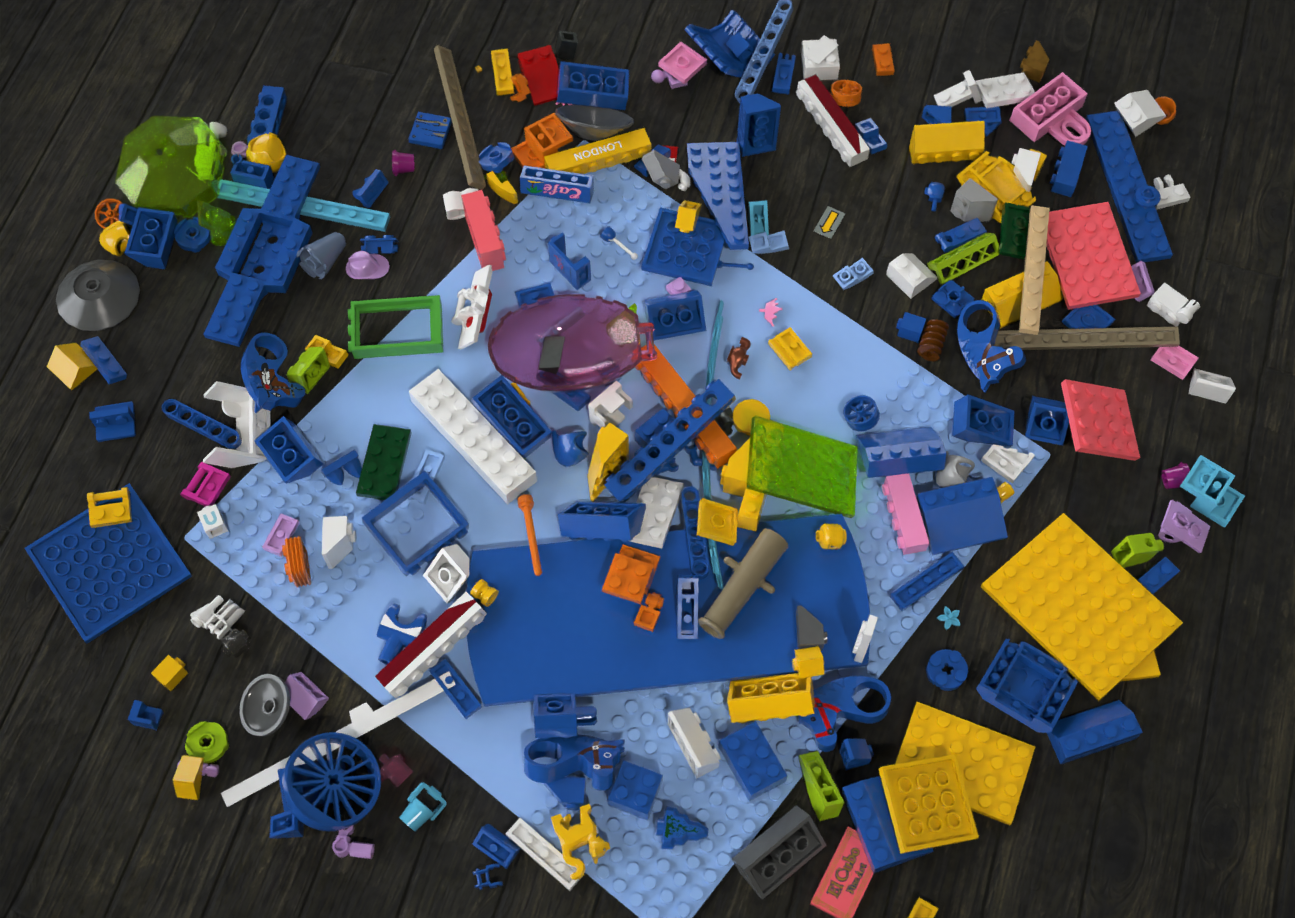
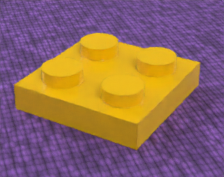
M702 498L699 501L697 535L733 546L737 539L738 509Z

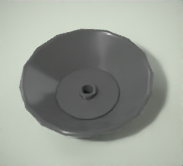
M566 105L555 110V115L576 136L587 140L600 141L607 139L634 125V120L629 115L609 108Z
M97 259L83 263L69 272L59 285L56 296L58 313L67 324L82 331L108 329L129 317L138 303L140 287L137 276L128 266L117 261Z

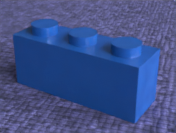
M1068 140L1065 147L1061 146L1058 157H1061V159L1056 161L1054 170L1057 172L1056 174L1053 173L1050 184H1053L1051 192L1072 197L1088 146Z

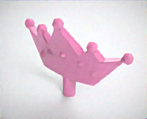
M777 298L766 303L765 309H759V312H765V319L772 327H774L772 320L777 318L774 314L782 310V308L776 307L778 303H775Z

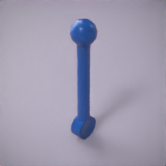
M719 260L717 268L738 267L752 270L754 265L752 263H723Z

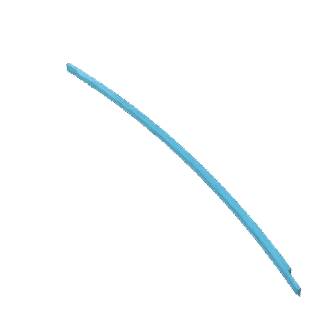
M722 300L719 302L712 336L706 387L714 381L717 351L723 323L721 315L724 303ZM712 397L707 400V404H712ZM702 450L704 499L712 501L710 463L706 458L705 452ZM708 539L713 573L716 574L718 587L722 590L724 586L716 541Z

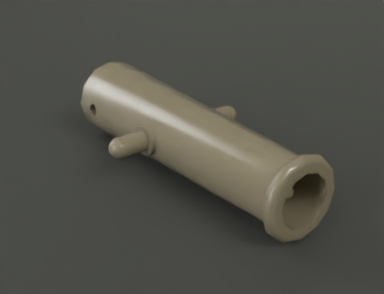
M765 528L761 531L741 562H736L729 556L724 558V563L733 568L734 573L705 616L698 619V623L704 631L715 638H725L724 632L757 588L761 587L770 594L775 592V588L766 582L765 578L788 548V543L782 536L771 529Z

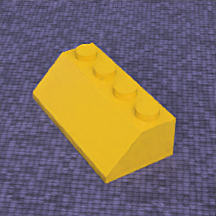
M984 121L914 125L909 145L912 164L976 160L984 151Z
M1048 261L1045 262L1041 310L1063 300L1058 275ZM1024 272L988 287L984 291L981 300L989 302L995 308L1000 318V329L1020 320Z
M798 673L730 681L727 703L731 722L746 723L753 720L766 721L771 718L785 719L790 716L814 714L815 700L812 677L800 678Z

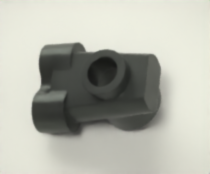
M730 406L715 419L727 436L732 434L733 430L731 427L734 424L732 420L733 412Z

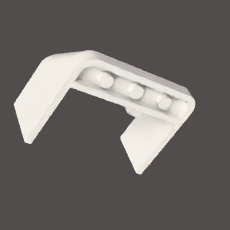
M216 381L204 394V398L222 401L223 412L230 417L236 418V431L241 436L242 443L236 450L215 447L203 459V463L236 468L264 462L267 458L254 440L270 428V411L261 409L258 413H255V401L245 387Z

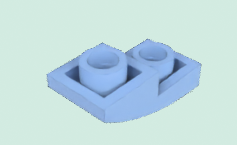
M861 258L850 267L848 265L834 274L833 278L845 290L865 280L874 272L867 262Z

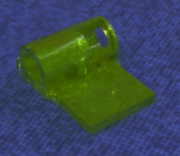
M197 200L199 225L210 230L211 243L213 245H226L235 226V217L218 207Z

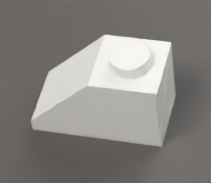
M1019 148L1018 154L1013 156L1012 164L1015 165L1013 172L1024 189L1030 192L1041 153Z

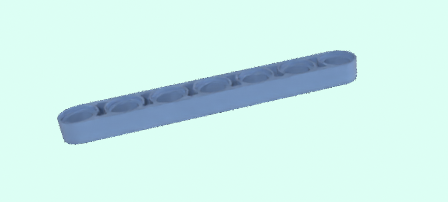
M779 0L735 91L738 103H740V93L754 94L793 12L791 0ZM784 4L790 5L787 10H781V6ZM778 18L783 20L779 25L774 24V21ZM774 33L776 36L774 39L769 40L767 39L768 34ZM762 48L769 49L766 54H760ZM757 62L762 64L759 69L753 68V65ZM749 77L755 78L754 82L751 84L746 83V80Z

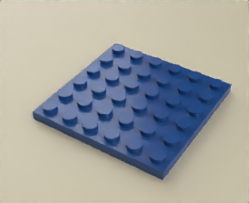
M130 483L124 487H128L130 492L132 522L91 528L88 508L25 547L30 558L86 644L192 577ZM122 498L103 500L96 503V506L120 503L123 500Z

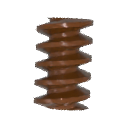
M938 319L926 322L917 350L920 357L927 361H937L940 359L939 355L942 352L943 342H945V336L949 329V325L946 322Z

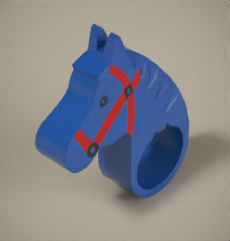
M867 676L839 678L814 690V714L808 716L798 715L799 724H803L810 729L818 749L829 752L834 750L836 746L837 734L835 727L837 718L841 717L867 724L879 722L889 711L891 694L888 687L876 678ZM865 688L875 689L884 697L885 705L878 712L866 713L855 705L852 696H855L858 691Z

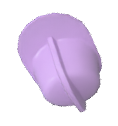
M358 251L349 258L346 265V273L353 279H377L385 276L390 266L388 260L381 255Z

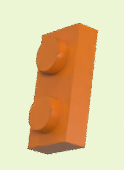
M890 44L873 45L872 52L877 76L894 75L895 70Z

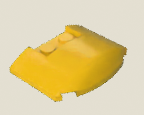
M986 151L959 173L957 179L963 185L971 178L998 198L992 218L1001 223L1002 207L1005 202L1029 207L1036 201V197L1032 198L1031 191L1027 192L1013 172L1014 165L1000 156L998 158L988 156L990 152Z

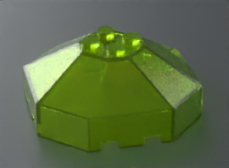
M152 116L124 137L115 183L135 208L174 212L175 215L191 218L219 196L220 189L218 184L219 180H222L224 171L223 158L226 157L227 150L200 117ZM157 149L162 150V153H163V154H162V155L157 154V151H156V150H157Z

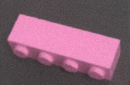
M910 475L886 476L884 484H882V492L888 499L887 510L889 513H892V527L894 531H897L898 548L902 549L903 555L926 551L929 546V540Z

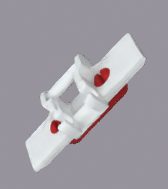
M487 265L476 271L471 289L468 288L466 290L463 288L457 294L458 303L455 316L451 322L454 325H462L458 346L460 350L476 343L479 333H482L485 329L492 298V292L489 289L493 272L491 269L492 265ZM467 299L470 300L471 306L464 308L465 301Z

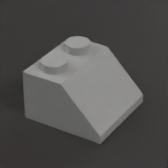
M970 178L956 191L950 211L955 217L960 218L964 222H969L975 218H978L980 221H990L998 198Z

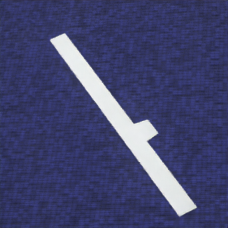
M450 672L439 676V678L449 689L456 684L454 680L451 684L445 682V678L451 676ZM434 679L374 712L366 702L349 711L352 723L336 731V733H343L357 738L440 694L444 690ZM325 743L316 744L321 755H326ZM330 743L331 751L340 747L339 744ZM310 747L302 752L312 761L317 759ZM290 756L222 792L221 794L226 806L228 807L279 780L277 770L285 768ZM297 757L294 766L306 764Z

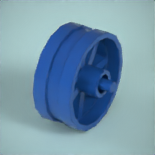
M866 395L853 397L846 403L843 410L848 426L858 432L872 429L880 419V412L876 402ZM873 407L875 408L874 412H869Z

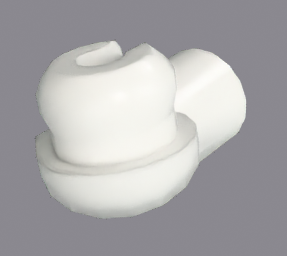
M679 169L680 183L678 188L686 191L690 187V177Z

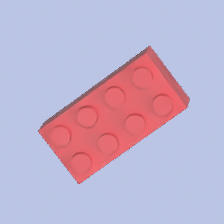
M482 190L461 195L465 218L481 268L487 265H492V271L504 268L503 261L506 260L503 241L499 237L498 226L494 222V213L490 210L488 196L484 197Z

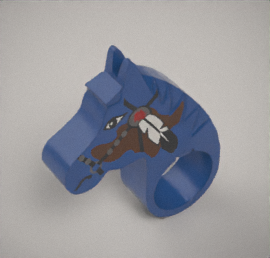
M270 333L256 334L248 344L241 359L242 379L249 395L255 401V413H258L261 409L271 411L276 406L295 408L300 404L305 395V389L302 385L289 383L284 377L277 374L287 356V347L279 337ZM255 347L269 349L275 354L277 359L266 360L265 357L259 356Z

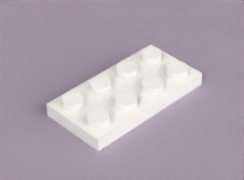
M652 477L642 486L636 503H646V510L640 533L630 542L663 548L684 489V483Z

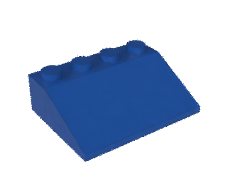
M932 427L856 435L868 478L945 469L946 450L942 439Z
M993 477L918 493L916 497L932 555L998 541L1008 537L1000 497Z
M880 776L843 787V798L873 873L933 852V848L900 853Z

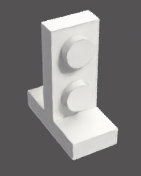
M970 70L963 73L965 81L934 95L938 106L953 107L972 97L975 104L982 101Z

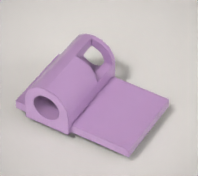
M1170 500L1158 536L1163 541L1169 543L1182 541L1196 552L1201 553L1210 526L1192 514V511L1180 502ZM1165 534L1172 536L1173 539L1165 538Z

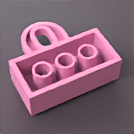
M1063 72L1014 107L1010 121L1033 142L1049 132L1063 145L1066 144L1067 140L1084 145L1091 134L1089 123L1076 112L1083 107L1087 93ZM1066 127H1072L1080 136H1074Z

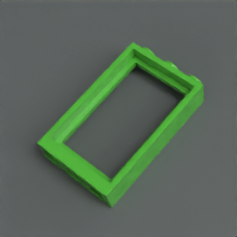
M440 295L351 301V309H348V319L351 320V325H348V334L351 336V341H348V350L352 352L354 359L444 352ZM430 309L431 341L360 346L361 313Z

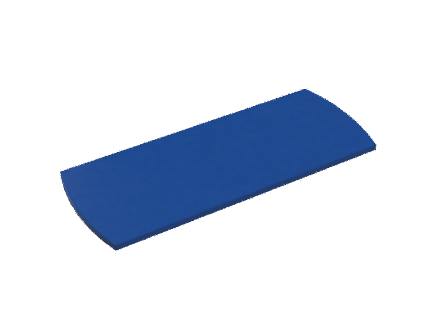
M833 514L759 522L757 531L737 527V539L733 546L716 541L723 586L726 585L734 573V569L724 563V558L729 556L736 562H741L763 529L773 530L788 543L787 550L765 578V581L775 588V592L770 594L761 587L757 588L724 632L725 638L723 639L711 636L701 628L699 623L698 639H677L678 575H692L686 530L668 531L662 549L630 541L623 542L621 539L605 541L603 538L538 544L542 568L540 576L534 574L529 546L473 551L466 592L470 595L472 588L480 579H484L488 582V586L494 587L499 591L495 601L488 607L484 606L480 599L472 597L487 615L480 624L475 625L469 630L467 635L472 670L484 707L534 702V695L575 693V697L798 673L794 671L792 659L795 658V650L798 649L797 606H803L823 624V630L827 632L828 642L824 644L821 651L824 658V671L867 666L870 643L862 663L854 661L856 654L852 653L863 620L868 621L870 608L862 563L853 536L843 515ZM822 524H840L846 530V543L840 549L831 550L820 547L815 536L816 531L820 529ZM697 528L690 530V534L694 537L698 536ZM708 538L705 539L709 560V574L704 579H698V619L705 616L722 591L718 587L716 574L713 573ZM622 544L660 556V561L648 594L658 593L665 600L661 610L657 609V611H660V617L653 632L634 625L641 605L648 607L645 604L646 594H644L641 604L602 592V587L615 553L619 554ZM696 546L692 549V552L695 555H701L703 549ZM697 565L695 571L702 574L706 571V568L703 565Z

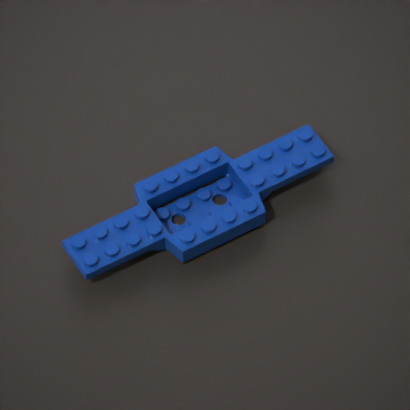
M286 155L262 208L242 209L215 267L218 275L228 280L203 334L205 338L240 347L260 300L269 292H287L300 263V257L297 258V251L308 244L312 235L310 225L300 221L299 218L301 209L320 169L319 163ZM261 223H263V225H262V227H261V231H260V233H259L257 239L255 240V244H254V246H253V248H252L251 253H250L249 256H248L247 262H246V264H245L243 270L241 271V275H240V274H238L239 271H240V268H241V266H242V264H243V262H244V260H245V258H246V255H247V253H248V251H249V249H250V247H251V244H252V242H253V240H254V238H255V236H256V234H257V231H258V229H259ZM270 237L278 238L276 243H268ZM258 266L264 267V271L260 274L254 272Z

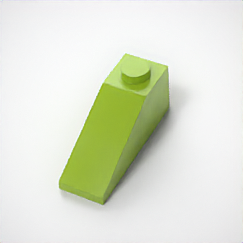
M815 751L799 755L798 758L810 802L819 821L838 817L844 800L819 752Z

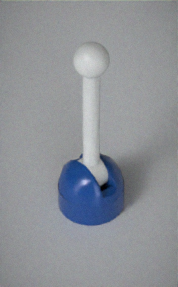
M608 226L603 230L600 237L604 241H614L631 256V259L636 260L638 258L637 253L631 252L615 238L616 232L614 229Z

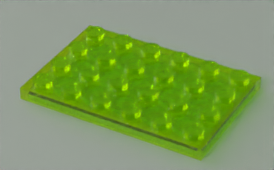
M754 416L751 422L747 489L852 518L855 516L858 447Z

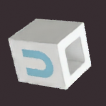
M216 504L206 506L197 512L209 539L228 532Z

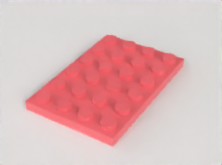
M1109 202L1049 212L1046 245L1055 272L1058 275L1059 284L1068 310L1138 298L1141 293Z

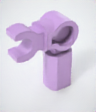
M354 825L346 830H339V835L336 836V840L332 844L333 851L338 857H345L350 854L351 857L373 858L374 844L350 843L351 838L349 836L354 832Z

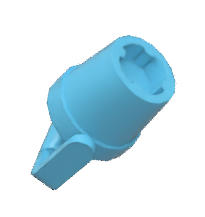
M422 782L408 797L407 800L410 803L399 818L412 830L416 831L428 819L433 821L447 803L441 797L442 793L435 787H429L426 783ZM423 788L435 800L441 802L433 812L416 798Z

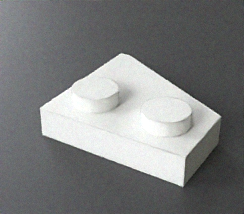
M993 444L981 461L1013 483L1033 460L1035 454L1030 452L1029 454L1017 452V449H1006L1003 446Z

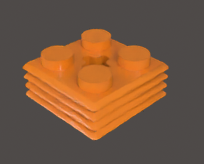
M300 536L286 538L285 545H282L283 555L287 561L284 564L286 575H288L290 583L294 582L297 588L307 584L310 586L311 577L308 556L302 538Z

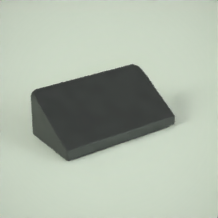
M564 336L544 338L538 370L557 374L563 352Z

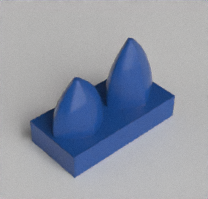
M375 169L371 176L364 179L365 184L362 188L352 191L353 196L360 200L366 208L371 207L389 183L382 171Z
M354 449L321 469V473L324 478H327L336 485H343L344 473L342 467L350 475L360 478L362 467L358 459L359 455Z

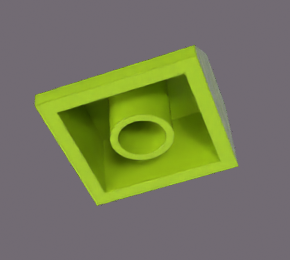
M309 347L306 352H303L296 364L291 366L286 374L289 383L302 385L305 393L308 394L330 368L324 348Z

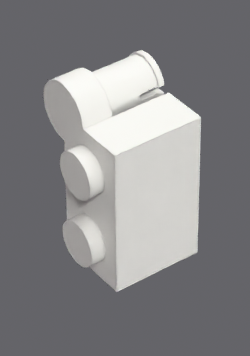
M1166 283L1152 295L1147 304L1153 312L1162 316L1175 327L1180 323L1187 324L1192 319L1193 314L1200 308L1198 302L1193 306L1196 300L1192 299L1189 301Z

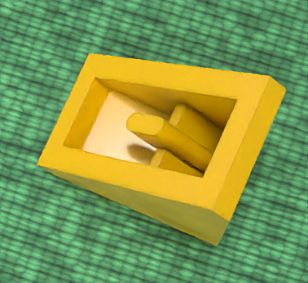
M182 755L173 778L177 798L199 800L204 757Z

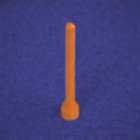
M524 494L517 499L518 507L524 512L534 574L540 576L542 568L531 513L534 502L531 495Z

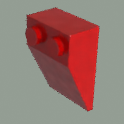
M551 45L518 53L519 68L522 75L528 81L527 86L531 92L529 94L534 106L557 100L559 68Z

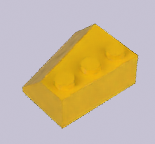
M612 423L602 427L597 434L587 474L590 500L592 502L606 488L604 486L607 483L606 479L611 474H616L620 471V466L629 460L628 435Z

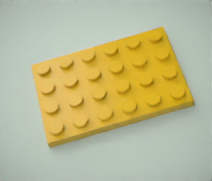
M916 702L895 764L956 754L971 810L1011 825L1035 746Z

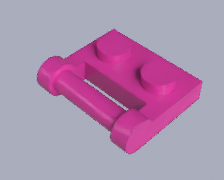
M200 462L198 471L180 495L205 507L212 506L231 476L222 470ZM208 473L197 492L193 493L204 474Z

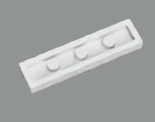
M869 615L868 621L863 620L852 653L856 654L854 661L862 663L878 617Z
M521 818L506 833L507 837L569 891L580 880L570 878V875L576 872L577 868L567 864L563 854Z

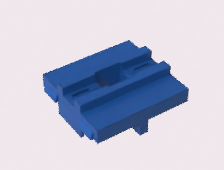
M949 280L933 295L932 300L953 318H956L960 315L962 309L968 303L974 301L975 298L964 290V286L960 287L953 280Z

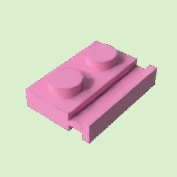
M1180 346L1159 347L1151 358V361L1182 380L1198 360L1197 356Z

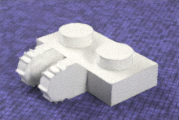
M1166 175L1164 176L1166 188H1164L1163 182L1159 177L1154 179V186L1161 196L1159 203L1155 206L1156 210L1189 201L1190 195L1183 183L1174 186L1171 176Z

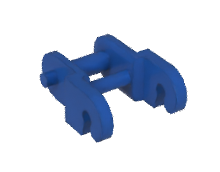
M500 864L487 865L486 869L483 870L476 869L473 872V875L477 877L478 883L475 888L482 890V887L489 886L490 889L498 885L502 886V881L491 883L488 873L494 867L499 868ZM485 873L487 882L482 883L481 874Z

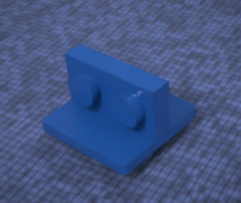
M132 401L95 407V411L89 412L90 420L96 427V440L98 442L136 435L134 404Z

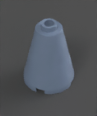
M333 232L302 247L297 251V258L300 257L301 260L300 266L311 277L315 278L318 276L320 277L319 279L324 278L345 248V237L340 233Z

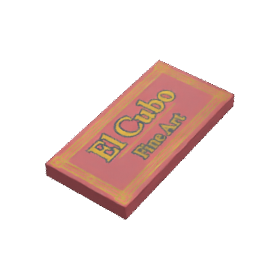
M847 827L810 902L811 905L835 918H853L874 874L856 830Z

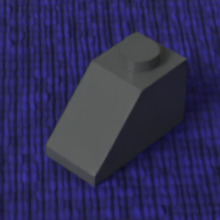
M797 606L798 649L819 646L822 651L824 644L828 642L827 632H824L823 624L803 606Z

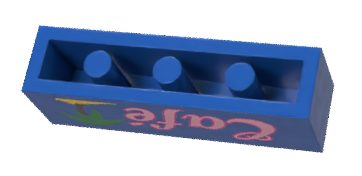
M524 165L520 175V190L523 194L590 203L594 193V176Z

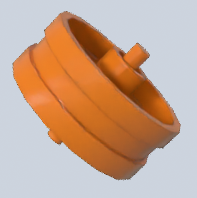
M838 80L832 84L831 96L839 106L851 107L860 103L862 86L859 83L851 80Z
M116 199L101 201L95 210L97 224L105 229L107 227L104 224L109 220L110 225L119 221V213L117 211L119 210V205L123 203ZM111 203H117L114 210L110 206ZM107 206L108 210L103 212L102 209ZM100 214L107 216L104 220H100Z

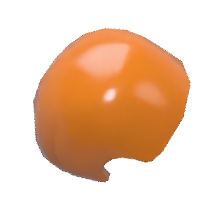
M1166 96L1158 97L1155 101L1166 117L1156 124H1168L1176 115V103L1172 98Z

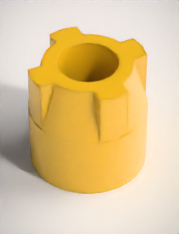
M1003 482L997 487L1001 503L1014 494L1013 488L1007 482Z

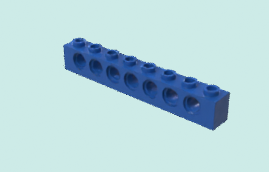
M720 379L709 383L702 395H696L688 408H682L677 414L678 417L673 422L671 420L663 426L664 430L660 434H654L649 439V444L646 447L639 448L635 452L633 459L625 461L620 466V471L616 474H611L606 479L607 483L604 486L620 503H625L736 400L735 395ZM711 397L717 399V402L713 405L707 404V400ZM697 410L703 412L700 418H694L692 416L693 413ZM681 424L689 425L686 431L678 430ZM667 437L674 438V442L670 445L665 444L664 440ZM653 450L660 451L659 456L656 458H651L650 453ZM644 463L645 469L643 471H636L637 464ZM625 476L631 477V481L627 485L621 484V480Z

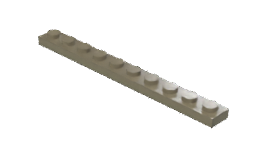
M437 45L434 48L467 182L469 186L482 190L486 187L479 163L480 160L452 52L447 48Z
M1178 327L1039 330L1038 335L1020 333L1019 330L998 331L994 346L1002 347L1005 350L1012 346L1020 347L1022 350L1178 347L1180 340Z

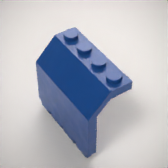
M734 10L730 11L721 24L712 29L692 24L685 28L690 37L694 39L722 72L742 78L752 55L742 64L725 43L728 42L731 36L739 32L755 51L761 39ZM762 48L760 54H766L769 49ZM774 53L772 54V56H771L769 62H770V61L772 60V58L775 56ZM757 62L753 65V68L759 69L762 64Z

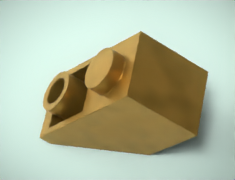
M1036 40L1033 47H1029L1026 53L1028 57L1023 59L1020 68H1022L1021 73H1025L1028 79L1040 83L1047 68L1049 58L1040 42Z

